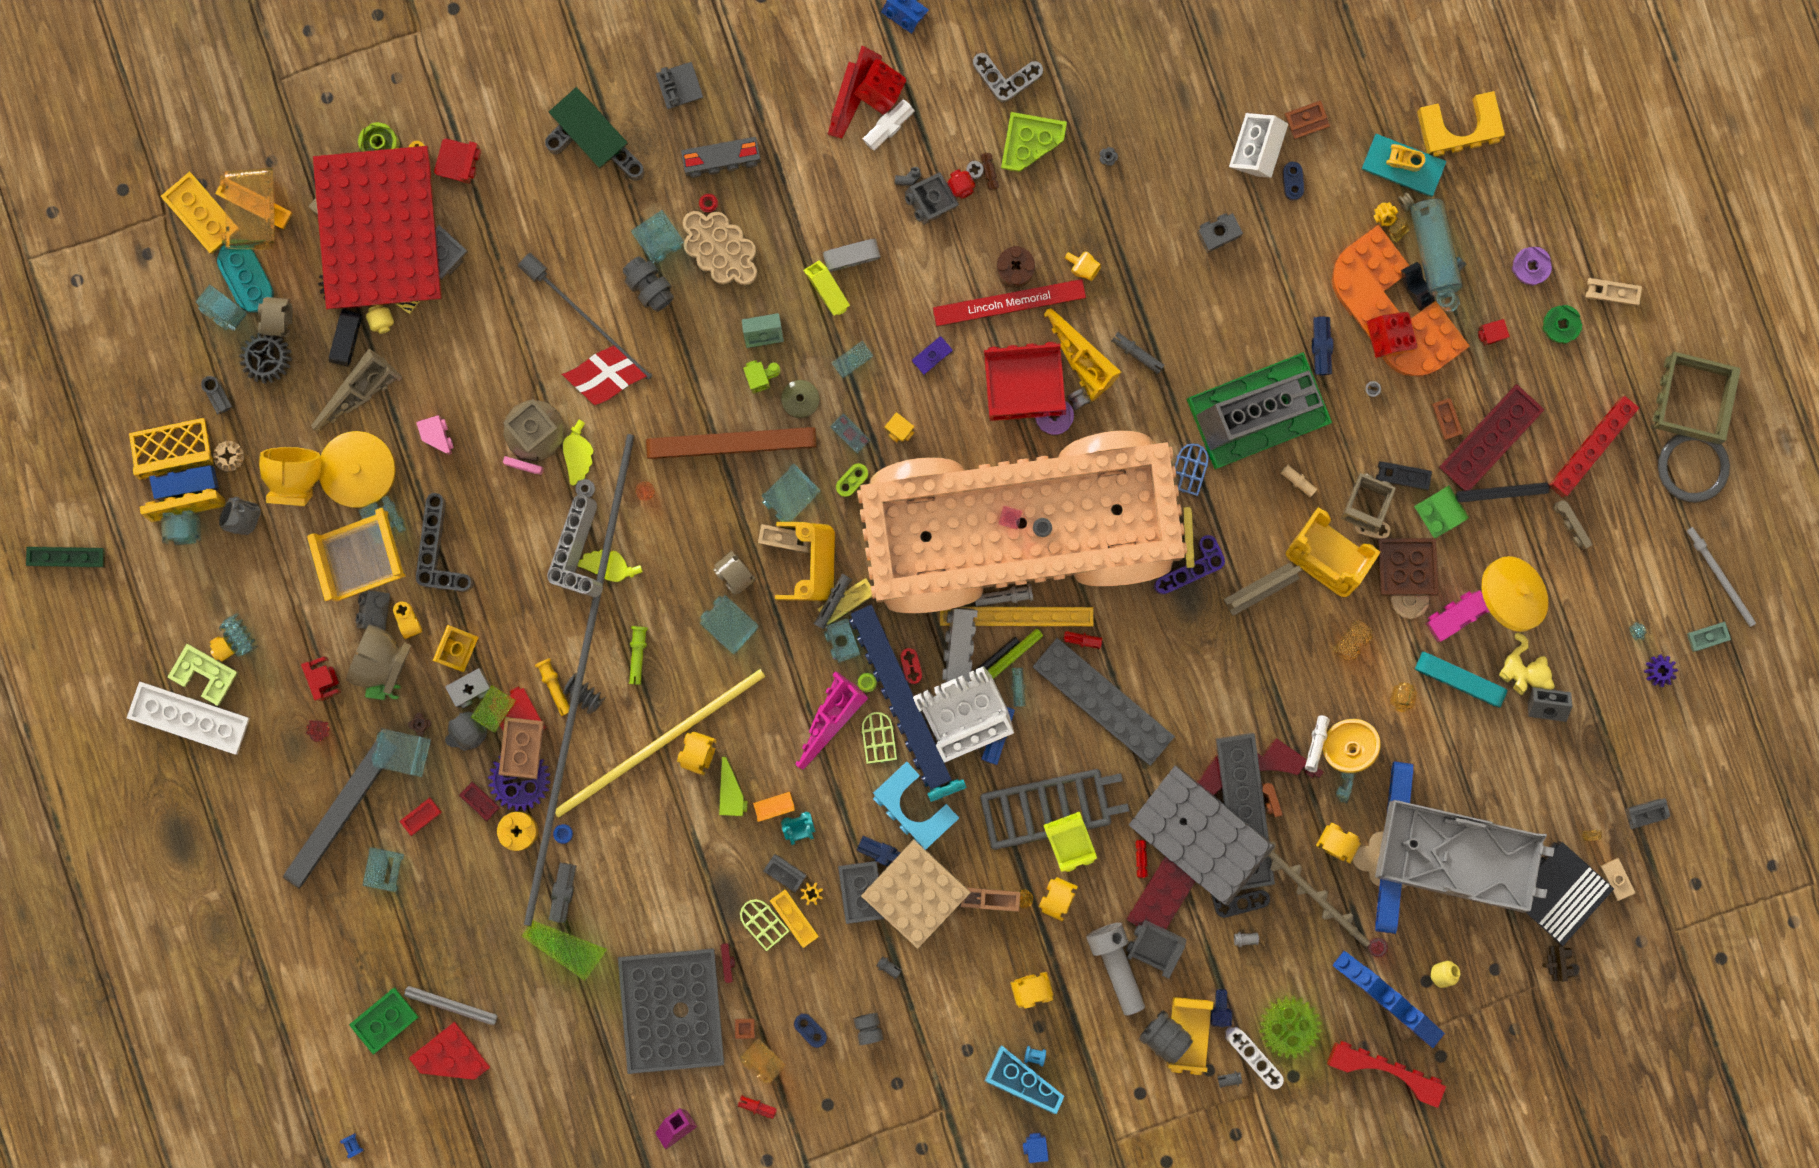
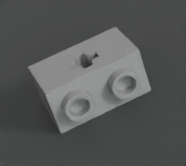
M480 668L445 686L455 706H461L462 709L471 705V700L477 697L480 700L488 696V691L492 690L483 670ZM467 685L474 687L472 694L465 692L468 689Z

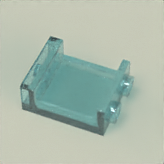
M794 463L766 493L761 495L764 499L762 503L769 510L773 508L777 512L775 516L781 522H791L821 493V490Z
M726 595L723 598L719 596L713 602V609L710 612L706 610L701 615L700 619L702 621L699 624L735 655L760 626Z
M382 728L376 739L378 743L377 750L372 755L373 766L422 777L431 739Z

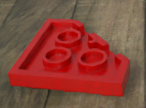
M456 1021L409 1057V1060L419 1073L475 1080L491 1067Z

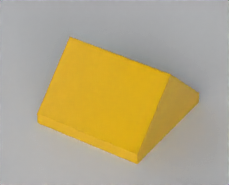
M447 625L433 661L464 672L479 637Z

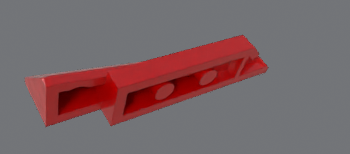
M861 46L857 63L848 62L828 131L830 136L843 138L861 102V99L853 93L865 79L875 59L882 60L880 54L865 46Z

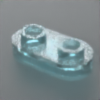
M1341 772L1340 778L1343 779L1342 786H1338L1336 793L1339 802L1348 803L1355 773Z

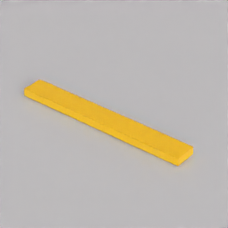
M957 607L978 611L977 618L974 617L973 619L975 626L1093 627V607ZM951 609L940 611V626H950V623H947V612L951 611Z

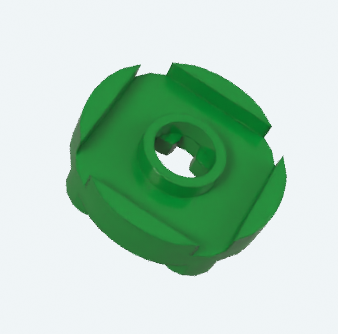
M1562 305L1554 307L1544 317L1543 332L1551 341L1566 344L1579 336L1582 330L1581 316L1571 306ZM1565 320L1567 328L1560 329L1558 321Z

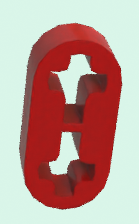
M907 648L901 653L905 679L910 684H917L922 678L918 655L914 649ZM908 651H910V654L915 655V658H912L913 665L910 666L908 660H904L903 657L906 656ZM911 667L914 668L915 673H919L916 681L908 678V675L911 674Z

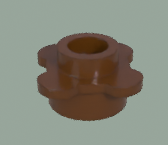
M416 713L415 718L408 723V727L416 731L418 736L424 735L426 728L431 726V721L426 720L422 713Z

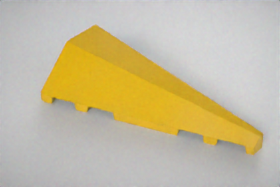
M1050 308L1046 310L1044 316L1049 318L1053 326V333H1057L1061 341V348L1072 370H1076L1081 380L1079 383L1081 387L1086 389L1092 402L1111 387L1122 372Z

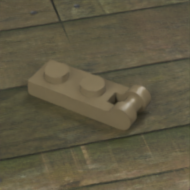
M1563 500L1555 503L1553 509L1563 517V524L1568 531L1572 532L1575 545L1582 550L1593 545L1570 505Z

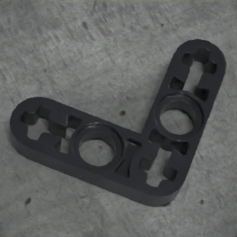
M1253 891L1236 896L1228 905L1229 909L1224 914L1221 911L1219 912L1221 902L1218 901L1216 903L1215 899L1217 898L1210 893L1216 914L1223 918L1264 908L1270 902V896L1266 891ZM1260 893L1262 896H1266L1263 904L1257 901L1253 902L1255 906L1251 907L1249 896L1252 895V899L1258 898ZM1241 898L1246 899L1248 902L1245 909H1239L1237 906V902Z

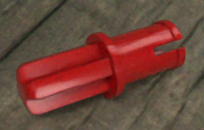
M1065 631L1063 636L1065 642L1078 644L1082 648L1086 646L1100 650L1102 645V637L1086 635L1085 632L1079 634Z
M744 1095L741 1096L738 1107L754 1112V1115L757 1113L770 1119H774L777 1112L776 1108L761 1103V1100L756 1101Z

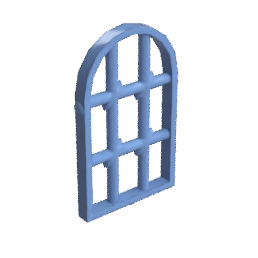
M1188 444L1177 455L1175 464L1176 470L1179 458L1184 459L1185 464L1182 472L1176 471V474L1180 475L1178 490L1198 496L1206 468L1208 467V454L1204 447L1199 444ZM1190 446L1187 457L1181 456L1182 451ZM1193 446L1200 448L1197 460L1191 459L1190 456ZM1202 451L1206 455V463L1200 460ZM1188 461L1194 462L1195 465L1192 476L1185 472ZM1198 464L1205 466L1201 478L1195 475ZM1184 477L1190 478L1188 490L1180 488ZM1194 480L1200 481L1197 493L1190 492Z

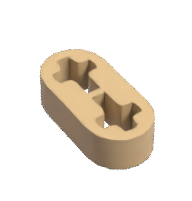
M1385 522L1381 526L1386 530V533H1383L1381 536L1379 532L1373 533L1366 529L1362 532L1360 527L1353 525L1354 531L1357 534L1374 539L1387 538L1390 534V526Z

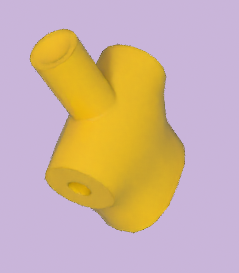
M1069 252L1065 256L1066 260L1074 264L1071 272L1077 277L1092 281L1101 268V264L1088 252H1083L1079 258Z

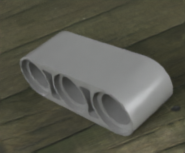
M869 239L823 252L825 264L829 272L881 258L876 239Z

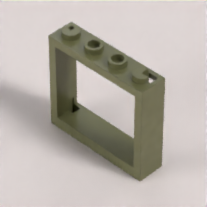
M1673 352L1664 361L1666 371L1660 380L1662 390L1661 393H1658L1656 399L1658 409L1653 414L1654 428L1721 445L1727 439L1741 368ZM1675 364L1727 376L1715 434L1663 421Z

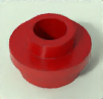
M704 194L699 200V206L702 211L711 213L717 209L718 200L713 194ZM708 200L712 202L710 207L705 205V202Z

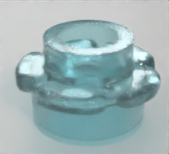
M1635 622L1629 627L1630 633L1635 640H1643L1645 638L1644 635L1647 632L1643 624Z

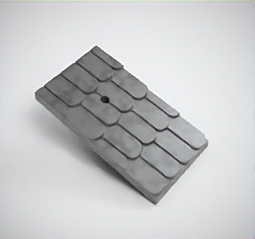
M1178 766L1172 768L1135 818L1129 823V826L1146 841L1156 847L1169 860L1173 861L1192 879L1227 906L1275 847V845Z

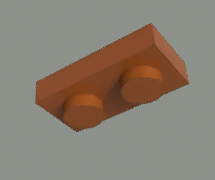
M1451 398L1431 404L1444 440L1463 434Z

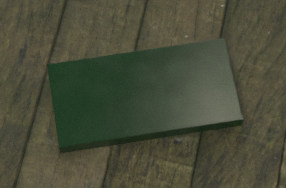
M577 86L548 111L599 169L628 145V142Z

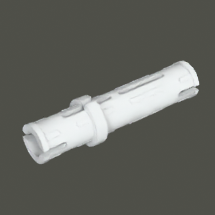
M1318 716L1316 728L1312 732V743L1305 769L1310 772L1317 771L1323 743L1327 739V728L1330 719L1326 716Z

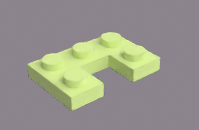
M186 644L168 678L186 687L195 671L209 678L210 681L201 697L219 706L238 672L193 646Z

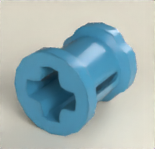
M1027 1046L1024 1063L1032 1062L1043 1067L1046 1050L1031 1049L1030 1046Z

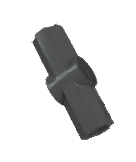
M560 862L557 880L554 883L551 895L552 905L549 920L566 922L569 903L572 901L574 892L573 882L576 865Z

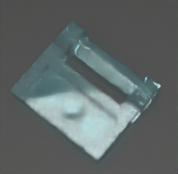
M370 847L362 886L397 892L398 886L396 884L404 854ZM391 857L394 859L389 884H385L388 860Z

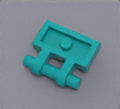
M956 779L948 782L949 785L938 786L931 789V792L927 793L930 802L967 788L964 779L960 781Z

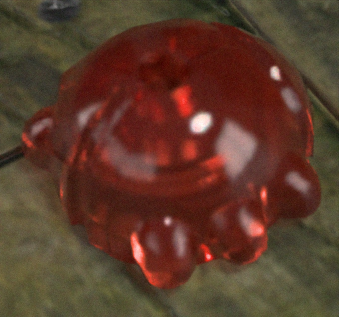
M310 720V725L306 726L308 729L306 734L310 735V738L315 742H320L324 737L329 736L327 732L330 730L327 727L328 722Z

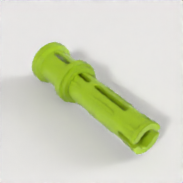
M631 626L633 634L632 642H630L632 656L629 684L641 685L643 649L647 647L645 637L648 627Z

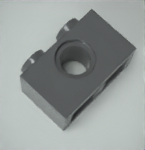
M1227 213L1217 217L1218 221L1214 223L1208 221L1199 226L1200 229L1197 234L1206 253L1242 236L1243 232L1233 213L1230 215ZM1217 227L1222 228L1224 235H1216L1214 229Z
M1533 687L1527 702L1528 717L1567 722L1572 709L1571 692Z

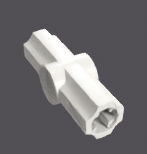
M903 99L891 112H887L878 120L876 126L864 136L863 141L870 149L875 151L888 137L891 138L897 133L901 125L915 110Z

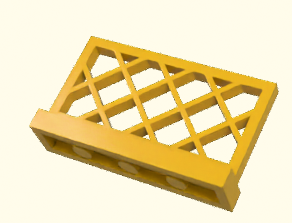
M205 418L129 433L134 463L133 474L139 480L149 478V476H160L171 472L175 473L214 464ZM201 424L202 431L198 436L190 432L194 425ZM181 428L185 432L179 440L171 436L176 429ZM162 432L166 436L159 444L153 438L157 433ZM188 434L196 438L190 447L182 443ZM143 436L147 440L140 448L136 445L135 438ZM169 438L177 442L171 451L163 447ZM201 441L205 445V451L197 453L193 449ZM150 442L158 446L152 455L145 451ZM180 445L188 449L183 456L174 454ZM161 449L169 453L164 460L155 458ZM142 453L150 457L145 464L139 465L138 458Z

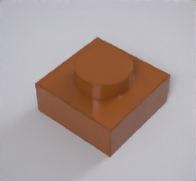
M755 1018L735 1019V1039L755 1038Z

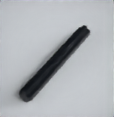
M1547 482L1465 490L1458 491L1456 499L1460 503L1548 494L1550 486Z

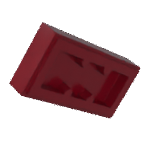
M473 781L459 795L486 822L501 808Z
M722 943L721 954L724 981L731 983L733 982L732 968H735V958L730 954L729 943Z

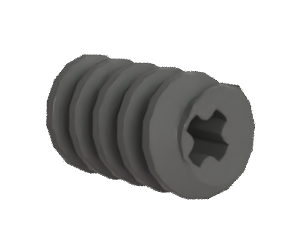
M577 673L564 686L563 694L567 695L570 693V700ZM587 682L582 685L578 705L582 703L581 709L583 710L588 707L587 713L591 714L601 706L606 696L599 699L601 692L594 695L595 688L593 687L588 690L589 683Z

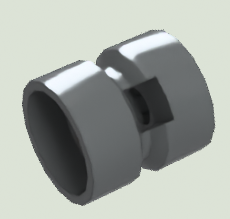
M878 1013L853 1018L855 1028L860 1030L857 1036L859 1045L884 1040L881 1029L877 1028L880 1024Z

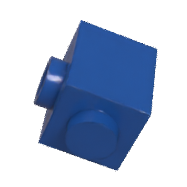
M1041 1133L1029 1134L1030 1137H1026V1143H1023L1024 1155L1028 1154L1029 1163L1048 1161L1045 1135L1041 1136Z

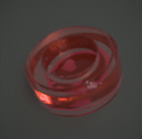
M1373 938L1370 940L1368 951L1372 956L1382 957L1387 953L1388 945L1384 939Z

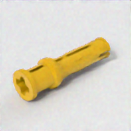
M551 658L535 664V667L539 669L542 682L546 683L560 715L563 716L569 712L570 706L557 680L558 674L554 672L550 663Z

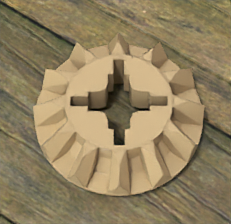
M225 441L219 443L216 449H214L213 460L219 469L228 472L234 471L243 463L244 452L237 443ZM227 450L231 454H236V456L230 457L229 463L226 458L221 457L226 455Z

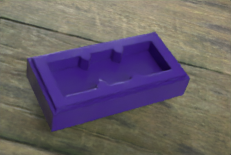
M940 336L911 361L925 375L953 350Z

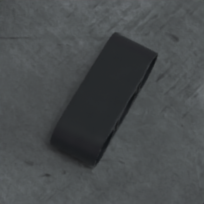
M342 309L329 354V363L349 367L362 321L361 313Z

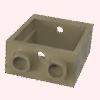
M1360 473L1341 519L1377 533L1381 528L1396 488L1389 482L1374 479L1372 475ZM1360 486L1386 496L1377 518L1351 508Z

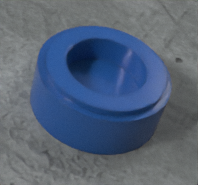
M566 824L558 825L553 832L554 839L561 844L568 843L573 837L572 828Z

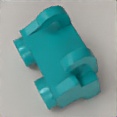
M804 812L800 817L794 819L789 817L782 819L781 825L785 839H790L791 845H795V841L809 837L810 840L814 839L812 832L816 831L811 813Z

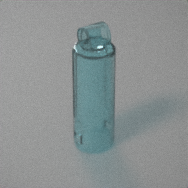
M1441 199L1424 200L1411 206L1410 211L1428 292L1431 296H1436L1437 303L1445 311H1454L1460 304V299L1455 292L1462 288V281L1444 201ZM1429 207V210L1420 211V209ZM1452 296L1450 303L1444 304L1445 299Z

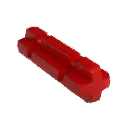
M1137 840L1135 842L1137 849V877L1146 878L1148 876L1146 869V841Z

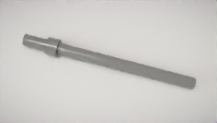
M1693 527L1689 528L1687 533L1693 540L1696 550L1701 552L1749 627L1755 625V620L1707 549L1704 539L1699 537Z

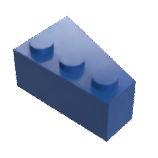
M213 466L187 469L184 472L175 474L171 472L162 477L149 476L153 497L161 502L169 497L181 498L187 493L200 494L206 489L219 490L216 471Z

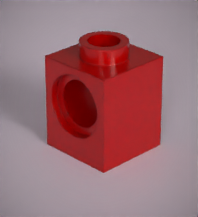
M1504 319L1484 324L1479 327L1477 332L1480 342H1483L1484 346L1506 340L1510 337Z

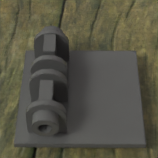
M692 62L670 69L664 67L660 69L661 72L656 73L667 109L703 98Z

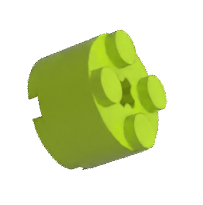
M376 122L369 124L360 132L358 145L361 152L400 148V141L388 125ZM381 140L383 144L377 147L376 143H380Z

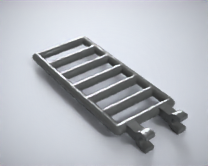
M1093 769L981 794L980 799L991 848L997 850L1048 839L1045 831L1035 833L1026 792L1038 789L1044 822L1048 824L1052 822L1045 788L1057 786L1064 818L1071 815L1064 784L1074 781L1086 829L1090 830L1110 825V815L1129 811L1128 804L1108 808L1104 785L1123 781L1121 773L1102 777L1099 769ZM1093 777L1103 819L1095 821L1091 820L1083 779ZM1019 794L1028 834L1021 837H1016L1008 796ZM1000 798L1009 837L1007 840L997 841L989 804L991 799Z

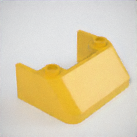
M777 522L776 526L779 528H796V536L799 540L811 542L810 580L799 581L795 586L794 595H775L776 601H827L831 594V588L834 589V529L826 524Z

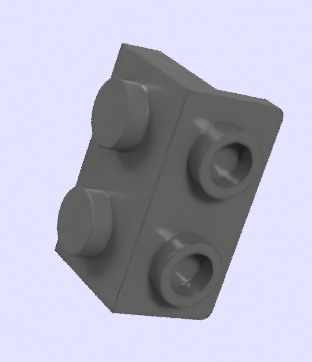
M368 590L359 595V613L356 614L355 618L357 628L367 629L368 625H373L385 630L390 593Z

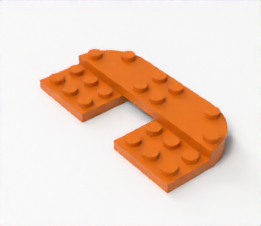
M1380 225L1374 227L1340 254L1334 264L1332 285L1337 298L1350 316L1352 315L1370 340L1371 337L1366 321L1382 315L1400 313L1384 291L1402 279L1401 270L1409 266ZM1434 301L1411 318L1417 348L1395 352L1382 358L1389 367L1402 375L1422 377L1436 372L1470 346L1439 304Z

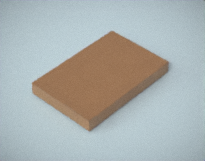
M505 717L498 775L538 779L544 721Z

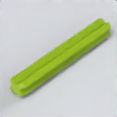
M1035 629L987 670L994 679L1043 637L1041 631Z

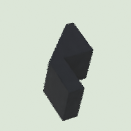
M1418 262L1401 270L1403 284L1417 309L1421 310L1435 301L1433 287L1424 280L1422 268Z

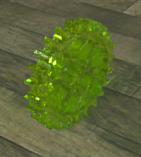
M1284 995L1283 1001L1277 997V1004L1270 1001L1271 1008L1264 1007L1267 1014L1260 1015L1264 1018V1021L1258 1022V1024L1263 1026L1258 1031L1265 1034L1261 1037V1040H1268L1265 1047L1272 1045L1271 1052L1274 1053L1278 1050L1277 1056L1279 1057L1284 1053L1286 1059L1289 1058L1290 1054L1296 1059L1298 1052L1303 1057V1050L1310 1053L1309 1046L1316 1047L1313 1040H1320L1316 1033L1322 1032L1321 1029L1317 1028L1322 1022L1316 1021V1018L1320 1015L1318 1013L1313 1014L1316 1009L1315 1007L1308 1008L1310 1002L1306 1001L1302 1004L1303 998L1301 997L1297 1001L1294 995H1292L1290 1000ZM1287 1008H1291L1293 1011L1290 1018H1285L1283 1015L1284 1010ZM1301 1013V1016L1293 1023L1297 1014ZM1302 1020L1308 1021V1027L1305 1030H1300L1299 1023ZM1287 1023H1289V1024H1292V1023H1293V1025H1292V1026L1294 1027V1030H1293V1031H1292V1030H1288V1031H1287V1029H1288V1028L1286 1027V1024H1287ZM1275 1024L1281 1025V1031L1278 1034H1273L1272 1027ZM1287 1031L1284 1039L1279 1041V1038ZM1292 1035L1296 1036V1044L1288 1045V1038Z

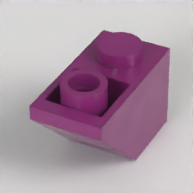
M679 1108L663 1120L655 1134L663 1147L668 1149L694 1130L697 1125L688 1111Z

